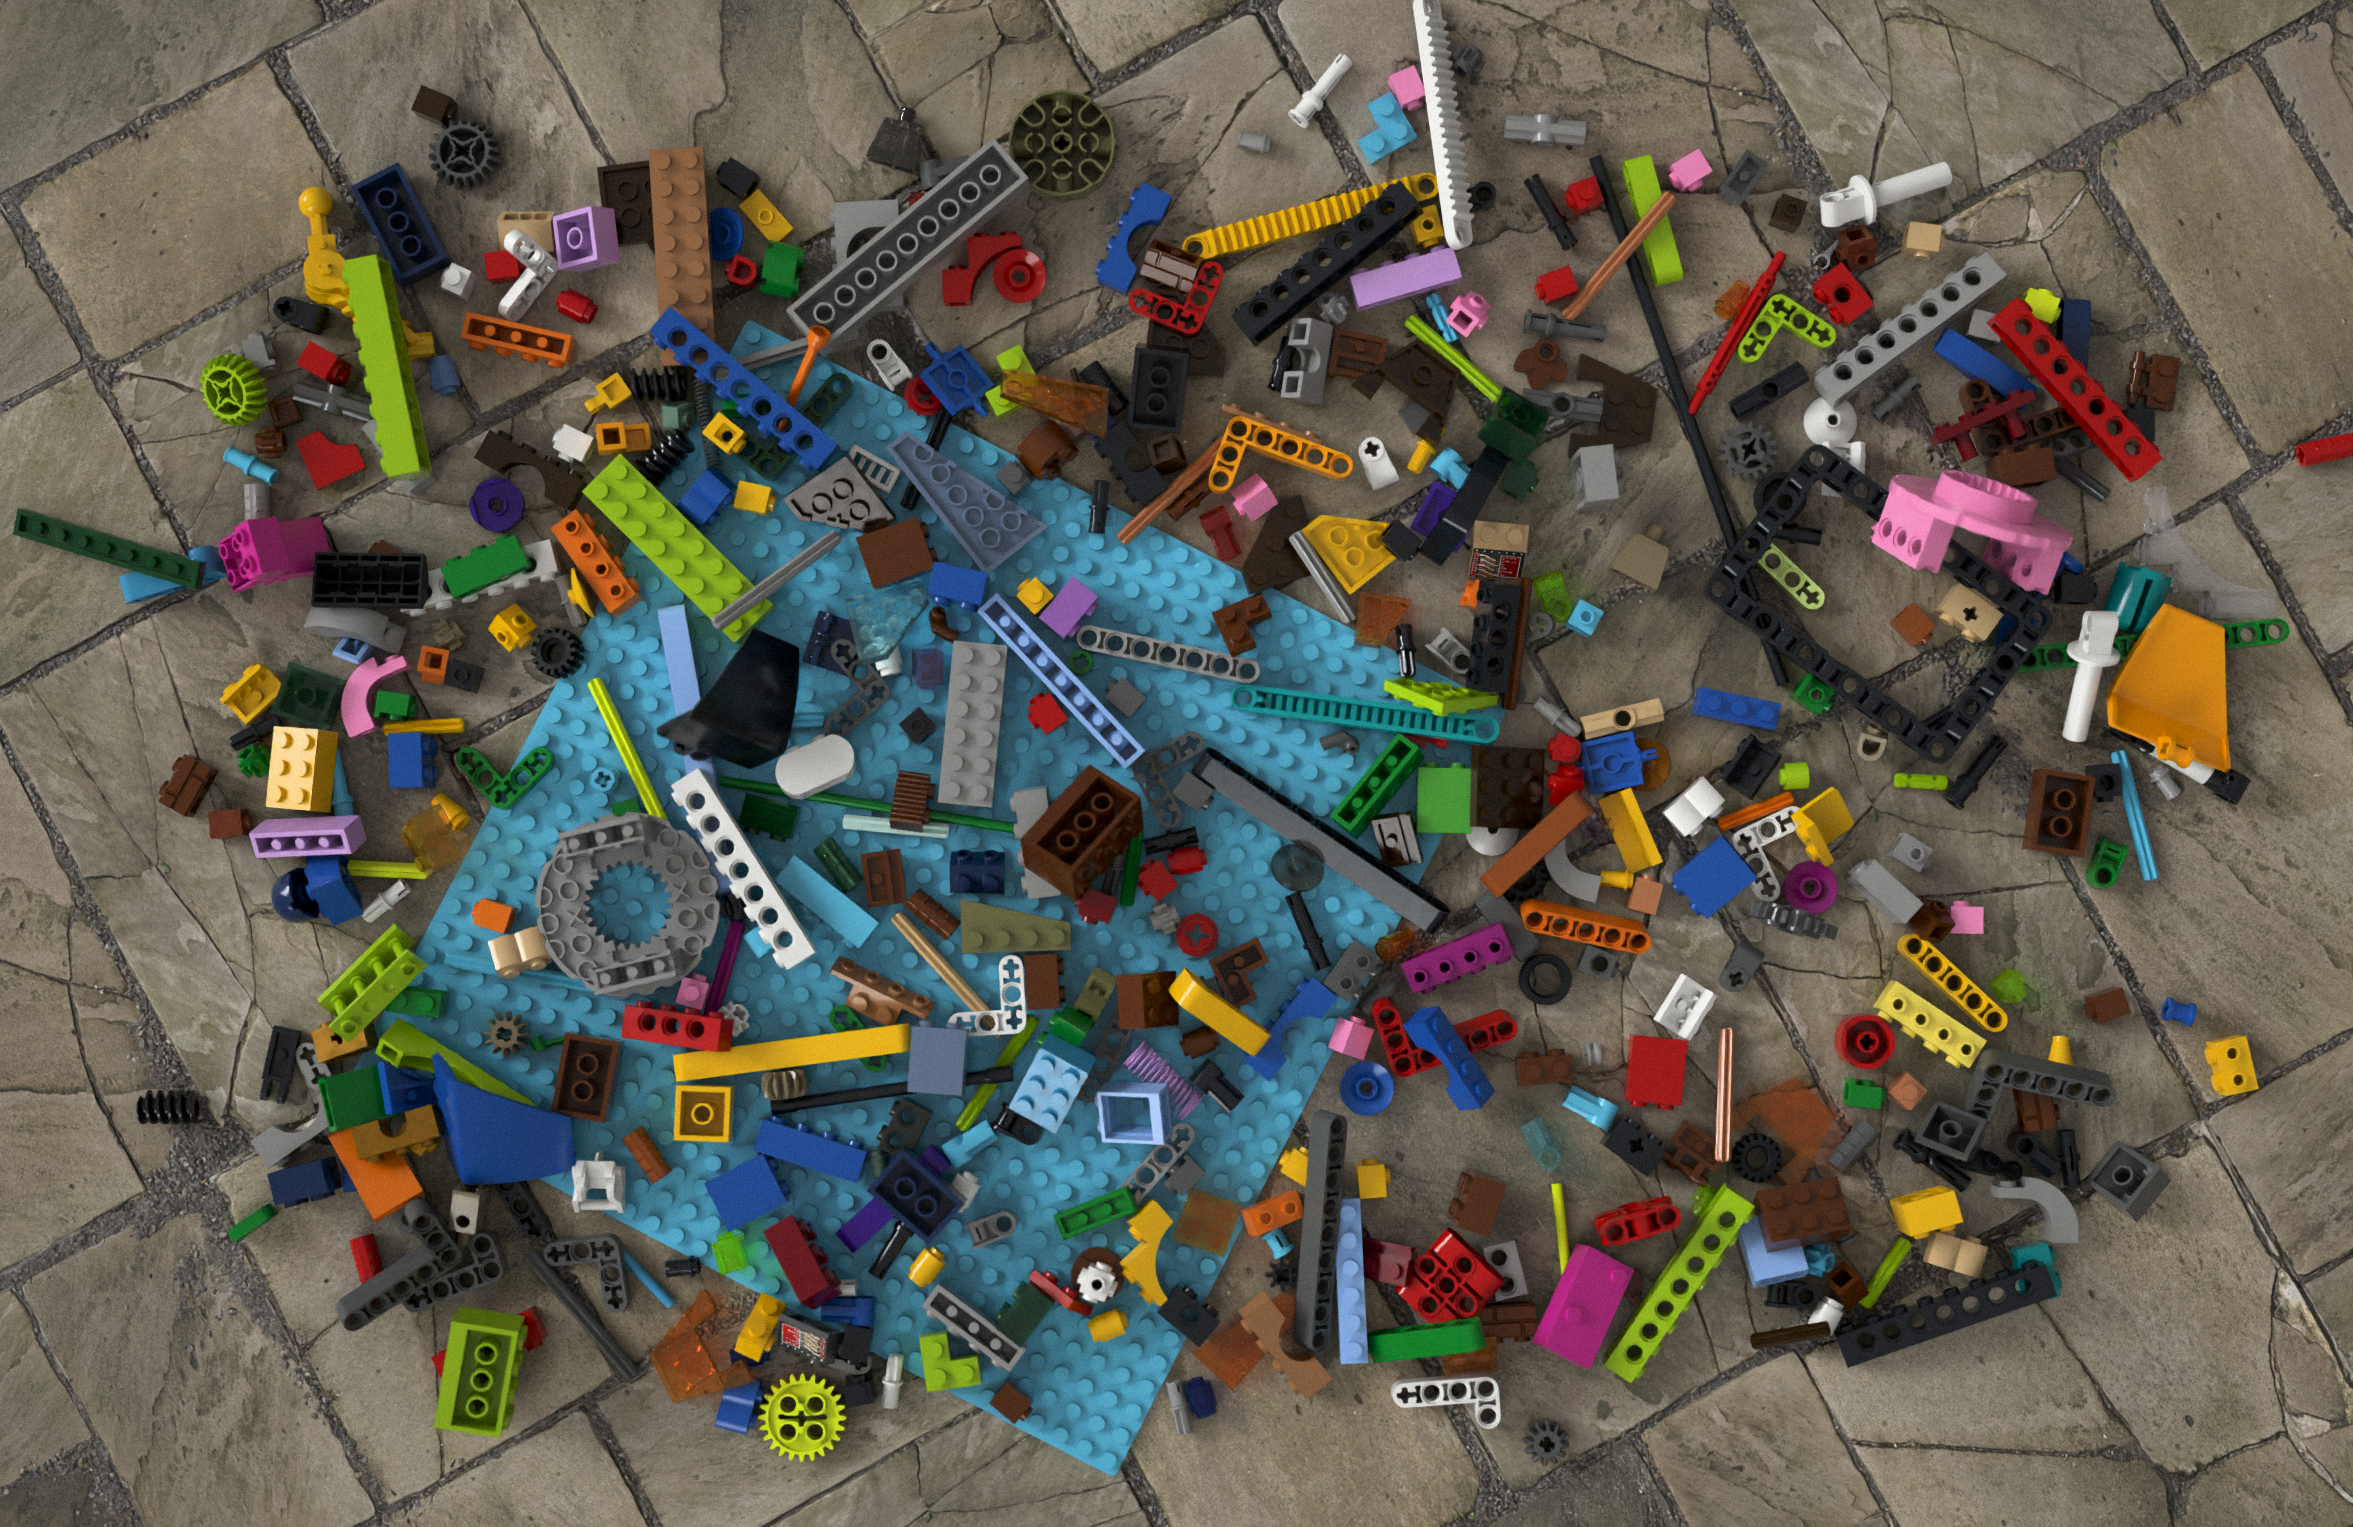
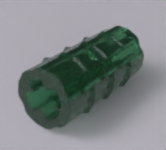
M833 837L823 841L813 850L820 863L824 865L828 874L833 877L836 884L839 885L845 894L855 889L864 881V878L857 870L858 868H855Z

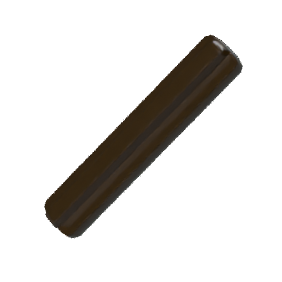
M1823 1321L1754 1333L1750 1336V1341L1753 1349L1825 1338L1830 1336L1831 1329L1829 1323Z

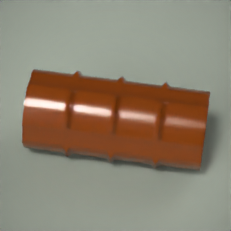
M642 1126L622 1139L652 1184L672 1171L666 1159Z

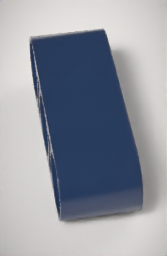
M2061 298L2058 305L2061 308V312L2057 319L2056 340L2062 341L2068 347L2069 355L2074 360L2080 361L2087 369L2091 302L2085 299ZM2054 362V371L2060 375L2063 373V368L2061 364Z

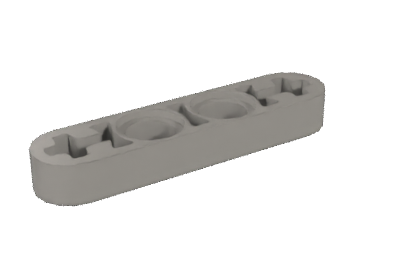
M1179 1122L1172 1127V1135L1170 1136L1172 1142L1178 1136L1176 1132L1178 1128L1180 1130L1185 1128L1189 1130L1187 1133L1189 1140L1182 1139L1177 1144L1178 1147H1181L1179 1152L1168 1142L1164 1145H1156L1119 1187L1122 1188L1129 1185L1130 1189H1132L1135 1184L1130 1183V1181L1134 1178L1139 1186L1145 1188L1142 1193L1139 1188L1134 1193L1137 1205L1192 1144L1195 1133L1190 1124ZM1163 1147L1169 1148L1173 1154L1172 1159L1166 1163L1159 1161L1157 1158L1158 1150ZM1143 1168L1152 1169L1155 1174L1153 1181L1149 1183L1142 1182L1139 1179L1140 1170Z

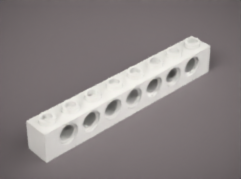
M697 768L672 784L671 787L674 792L671 795L679 807H685L689 814L686 816V819L694 830L698 828L703 838L700 841L708 853L713 852L718 861L715 862V865L723 876L728 875L732 882L729 887L737 899L742 898L747 907L744 908V911L752 922L757 921L761 928L758 933L766 945L771 944L776 953L773 954V957L781 968L785 966L787 970H791L818 953V950L704 770ZM698 794H702L705 798V805L701 809H696L693 805V799ZM712 817L718 818L720 822V827L715 832L709 831L707 827L708 820ZM726 840H731L734 843V851L730 855H725L722 851V844ZM744 862L749 867V873L745 878H740L736 873V868L740 863ZM757 885L764 892L762 899L759 901H755L751 897V890ZM771 908L778 913V920L774 924H769L765 919L766 912ZM785 931L789 932L793 937L792 944L789 947L782 946L779 940L780 935Z

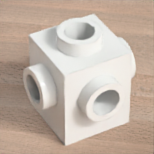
M1097 1261V1264L1090 1262L1088 1269L1082 1268L1077 1283L1081 1284L1079 1292L1084 1293L1082 1296L1084 1299L1097 1304L1098 1300L1105 1302L1107 1296L1112 1298L1118 1282L1114 1281L1116 1273L1111 1271V1266ZM1096 1279L1102 1282V1287L1099 1289L1092 1286V1282Z

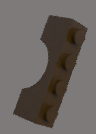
M500 429L498 433L491 430L488 431L474 456L476 460L502 474L520 465L535 467L544 479V497L571 512L575 510L584 494L582 491L588 486L586 482L582 481L584 475L569 468L568 472L559 468L560 462L548 455L544 459L535 455L537 452L535 448L524 442L520 447L512 442L513 436Z

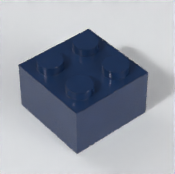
M335 1156L267 1174L274 1205L284 1204L285 1209L309 1202L308 1197H311L312 1202L335 1195L334 1190L343 1187Z

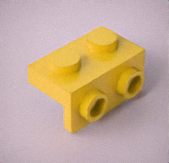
M261 663L249 666L244 671V676L237 683L234 682L226 687L223 691L224 695L219 699L223 704L228 705L246 725L254 722L288 690V687L267 665Z

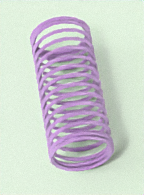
M1143 1041L1124 1061L1122 1066L1127 1068L1131 1064L1128 1068V1071H1130L1144 1058L1132 1073V1075H1135L1147 1064L1137 1076L1138 1080L1155 1065L1141 1082L1144 1083L1158 1070L1148 1083H1153L1159 1076L1161 1078L1156 1083H1162L1168 1077L1164 1082L1167 1085L1171 1083L1168 1087V1093L1177 1086L1169 1095V1101L1182 1089L1170 1104V1108L1184 1095L1185 1097L1174 1108L1172 1113H1175L1192 1097L1176 1115L1180 1120H1183L1202 1100L1203 1095L1201 1093L1198 1094V1090L1193 1091L1194 1085L1187 1088L1190 1082L1187 1081L1183 1084L1185 1077L1179 1079L1181 1073L1173 1076L1176 1069L1170 1071L1171 1064L1165 1067L1167 1060L1160 1064L1163 1056L1156 1059L1158 1052L1151 1055L1154 1048L1146 1052L1150 1044Z

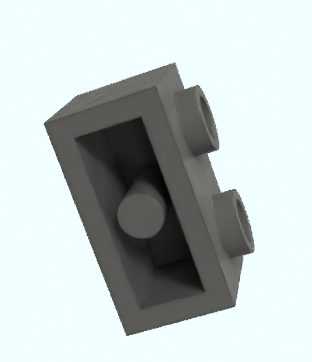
M1353 939L1322 983L1347 1002H1350L1352 998L1356 1001L1365 990L1362 984L1367 977L1373 979L1380 970L1381 965L1378 962L1381 958Z

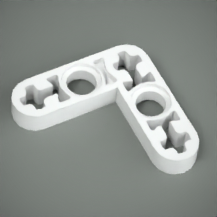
M514 229L507 234L504 240V248L527 268L501 300L498 307L499 314L511 322L518 321L526 313L558 271V261L519 229ZM518 242L523 244L520 248L517 246ZM535 250L534 255L528 260L530 253ZM532 283L530 289L525 292L526 287Z
M1789 806L1737 830L1731 837V844L1742 856L1747 851L1744 846H1738L1739 835L1749 836L1750 841L1747 842V846L1750 851L1756 849L1757 853L1750 854L1744 859L1747 863L1752 858L1760 859L1763 866L1761 871L1757 873V878L1762 877L1766 873L1769 876L1763 879L1767 885H1772L1774 888L1770 891V897L1767 894H1761V890L1764 889L1761 880L1756 883L1753 881L1750 884L1755 896L1761 901H1774L1780 894V885L1761 847L1797 829L1793 823H1786L1782 825L1785 831L1781 832V826L1775 817L1778 816L1779 821H1782L1789 817V811L1793 814L1800 809L1799 807ZM1765 822H1770L1775 827V833L1769 838L1761 833V826Z
M1008 955L1002 958L999 963L1001 1010L959 1012L952 1015L948 1022H957L958 1017H962L964 1022L972 1021L971 1015H976L975 1027L977 1032H971L973 1026L965 1027L970 1029L969 1037L1016 1034L1024 1030L1027 1025L1023 961L1016 955ZM1009 959H1013L1014 964H1019V969L1014 971V979L1020 977V983L1010 982L1004 984V978L1010 979L1009 970H1004V965L1009 963ZM1010 986L1017 987L1021 992V996L1016 1002L1008 1001L1005 996V991ZM1022 1004V1010L1016 1009L1017 1018H1022V1023L1018 1024L1017 1029H1013L1011 1024H1007V1019L1012 1017V1010L1006 1011L1005 1006ZM984 1015H990L995 1019V1026L990 1031H985L980 1027V1019Z

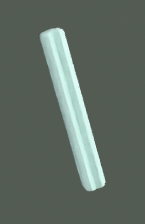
M848 814L843 817V828L851 830L948 838L950 826L944 823L929 822V825L924 824L923 832L919 833L890 828V818Z

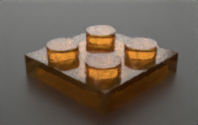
M1191 1187L1188 1191L1173 1240L1224 1257L1241 1209V1204Z

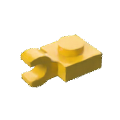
M618 372L595 386L599 394L586 401L584 405L590 414L594 415L606 404L612 411L633 396Z

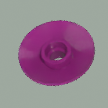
M1805 861L1790 869L1785 877L1783 890L1790 906L1811 912L1810 914L1815 915L1826 911L1834 903L1838 892V884L1834 873L1828 867H1825L1820 862ZM1806 883L1812 884V892L1807 893L1804 890Z

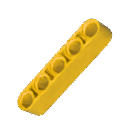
M1905 934L1900 937L1897 944L1900 954L1980 1028L1986 1031L1999 1032L2006 1027L2008 1022L2006 1013L1929 941L1920 940L1917 934ZM1912 938L1918 944V948L1914 953H1910L1907 949V943ZM1934 957L1938 965L1936 970L1931 972L1927 967V961ZM1952 975L1957 978L1958 982L1953 990L1947 986V980ZM1971 994L1977 997V1004L1973 1008H1970L1967 1004V998ZM1991 1012H1994L1997 1016V1022L1991 1027L1987 1023V1017Z

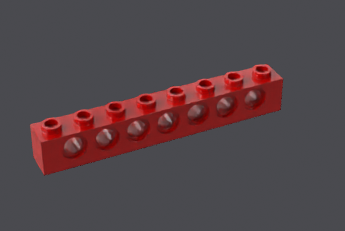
M2018 297L2013 299L1986 324L2130 483L2139 480L2163 458L2159 454L2160 450L2157 445L2145 439L2141 434V428L2138 424L2126 418L2122 413V407L2116 401L2110 400L2104 393V387L2098 381L2092 380L2088 376L2086 367L2069 355L2068 347L2062 341L2056 340L2050 334L2049 326L2044 321L2038 320L2031 313L2033 311L2031 306ZM2018 322L2026 326V334H2021L2017 330ZM2036 342L2044 346V354H2039L2035 350ZM2054 362L2061 364L2063 368L2062 375L2054 371ZM2072 382L2079 384L2081 387L2080 395L2072 391ZM2091 402L2098 405V415L2090 411L2089 405ZM2109 422L2116 425V435L2108 431ZM2127 442L2132 443L2134 445V455H2131L2127 452Z

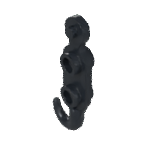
M1932 1149L1928 1156L1929 1165L1932 1170L1942 1176H1945L1946 1172L1937 1165L1936 1159L1939 1156L1948 1158L1962 1169L1987 1176H1996L2002 1173L2007 1178L2016 1180L2023 1173L2022 1167L2018 1162H2003L1998 1155L1981 1149L1978 1150L1974 1159L1968 1162Z

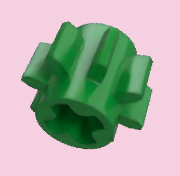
M252 745L247 746L238 756L240 771L249 779L253 774L258 778L265 776L270 770V752L262 745L257 749Z

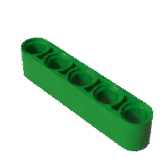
M1480 1318L1386 1328L1367 1334V1342L1374 1363L1467 1353L1481 1350L1488 1346Z

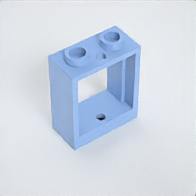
M1106 1081L1096 1092L1095 1105L1099 1108L1097 1127L1098 1131L1101 1132L1102 1142L1164 1145L1172 1135L1167 1083ZM1114 1096L1149 1097L1152 1127L1117 1125Z

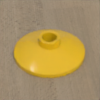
M574 567L571 569L572 589L567 591L573 606L579 604L590 617L595 618L596 612L588 590L578 570Z

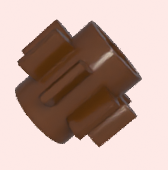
M275 426L261 427L262 433L255 435L257 452L259 454L264 453V458H281L280 452L287 451L288 447L285 432H278V427Z

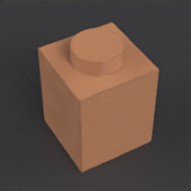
M1642 873L1641 878L1634 877L1633 887L1630 889L1625 908L1655 916L1664 884L1657 882L1658 877Z
M1900 1071L1885 1087L1886 1094L1902 1109L1911 1111L1928 1092L1909 1073Z

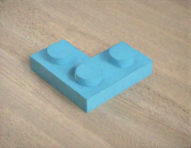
M1391 91L1368 104L1367 107L1379 129L1359 139L1358 145L1370 165H1373L1417 140V135Z

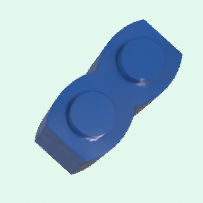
M712 465L701 474L676 508L699 529L706 525L711 527L721 516L718 513L722 506L726 508L735 499L736 495L733 493L738 486Z
M731 1370L725 1384L715 1426L745 1435L748 1433L749 1428L754 1429L758 1419V1413L754 1412L757 1402H762L766 1387L761 1386L763 1379Z

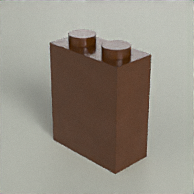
M914 517L856 537L875 591L932 572L934 561L939 562L935 548H929L926 538L930 537L926 522L920 523L918 517Z

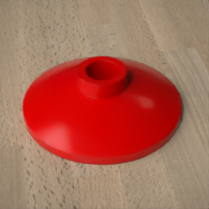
M1014 249L1006 252L997 260L993 270V282L998 293L1006 300L1014 303H1025L1035 299L1042 292L1046 283V270L1041 259L1034 253L1024 249ZM1017 271H1022L1025 275L1024 280L1021 282L1016 281L1014 278V274Z

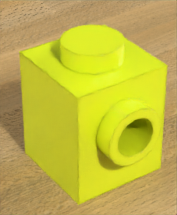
M2029 288L2023 293L2021 300L2026 301L2033 310L2031 313L2038 320L2044 321L2048 326L2057 321L2061 312V308L2058 307L2061 299L2054 297L2053 292L2046 289L2036 290Z

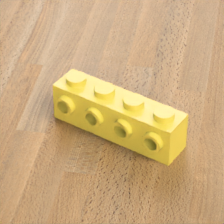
M1889 981L1873 1008L1879 1011L1878 1017L1889 1024L1893 1021L1902 1026L1900 1031L1912 1039L1915 1036L1919 1037L1924 1041L1922 1046L1935 1054L1940 1051L1947 1056L1945 1061L1957 1069L1960 1066L1970 1068L1987 1042L1897 981Z

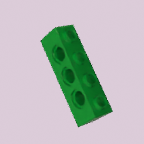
M1398 733L1330 815L1334 822L1358 840L1372 823L1373 816L1381 812L1423 761L1425 756L1420 748Z

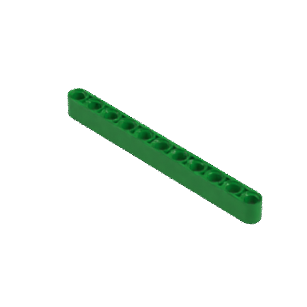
M2277 618L2221 625L2225 628V651L2272 646L2283 642L2290 634V628L2286 621ZM2270 625H2274L2279 629L2278 639H2274L2269 635L2268 629ZM2243 628L2251 632L2252 639L2250 642H2246L2241 638V630ZM2141 634L2114 637L2112 647L2120 653L2118 663L2124 662L2131 651V642L2137 641ZM2070 642L2038 645L2030 653L2033 659L2032 666L2026 667L2022 664L2015 675L2077 668L2078 661L2072 659L2067 654V646ZM2050 650L2059 653L2060 661L2058 664H2053L2048 660V652ZM2003 655L2001 657L2005 660L2006 667L2003 670L2005 671L2009 667L2010 662L2009 659Z

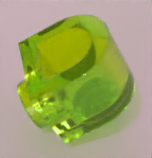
M2006 968L1989 982L1991 988L2003 1003L2013 1001L2016 1004L2028 994L2026 992L2027 988L2023 984L2025 982L2023 976L2015 969L2011 971Z
M1706 1184L1705 1187L1699 1186L1692 1196L1694 1203L1692 1204L1691 1212L1701 1217L1718 1190L1709 1184Z

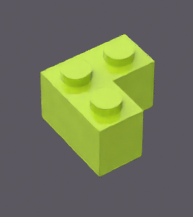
M1020 344L996 356L997 362L1007 381L985 392L986 398L999 421L1033 404L1045 393Z
M948 1330L921 1334L919 1340L927 1392L982 1384L983 1374L980 1354L978 1352L952 1356Z

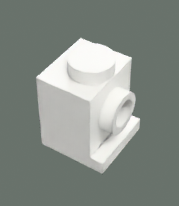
M451 263L450 268H446L441 276V288H443V291L468 302L478 277L472 271Z

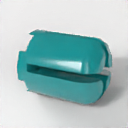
M2120 561L2103 611H2115L2117 613L2119 630H2124L2131 634H2142L2151 619L2164 604L2173 577L2165 576L2163 580V573L2128 565V568H2125L2127 563Z

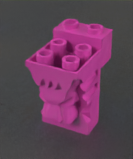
M276 516L246 520L234 527V533L218 542L219 554L224 560L227 581L231 585L233 594L252 589L262 583L269 585L277 580L283 582L290 578L312 577L315 552H330L320 516L281 522L277 521Z

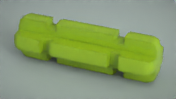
M1896 773L1893 782L1894 786L1898 788H1906L1908 786V788L1914 789L1934 788V790H1946L1948 778L1942 775H1935L1933 777V775L1926 774L1907 775V773Z

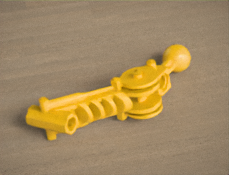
M312 186L306 188L300 195L298 202L300 211L310 219L312 236H307L309 256L304 262L303 268L306 294L313 302L319 305H333L341 309V312L345 316L353 318L352 321L355 323V314L350 311L347 297L351 295L349 285L344 283L342 269H345V259L337 253L335 235L328 234L326 217L333 209V199L329 192L322 187ZM401 316L409 359L415 360L416 358L435 356L432 332L414 333L412 331L414 326L410 322L403 320Z

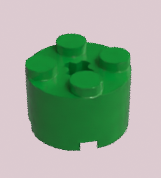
M773 240L768 241L761 278H763V283L760 285V293L792 299L793 296L798 297L801 277L797 276L798 270L803 271L806 256L805 250H801V246Z

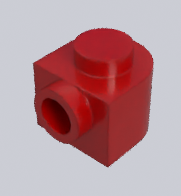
M736 254L733 261H728L724 274L727 276L726 280L729 284L745 289L757 284L759 270L753 261Z
M1557 733L1555 738H1550L1546 753H1550L1549 760L1569 764L1579 758L1581 745L1574 737Z

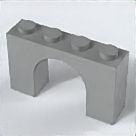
M898 199L834 203V211L829 212L830 226L835 227V237L831 238L832 254H836L837 264H832V271L850 257L854 244L861 237L871 233H879L901 215ZM905 291L880 312L906 311Z

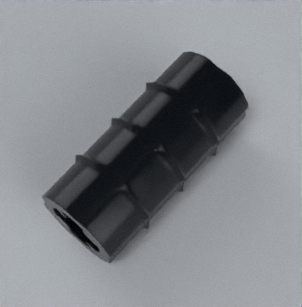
M1094 361L1080 372L1079 375L1095 394L1094 396L1101 402L1102 407L1108 410L1111 417L1116 416L1129 405L1128 399L1099 361Z

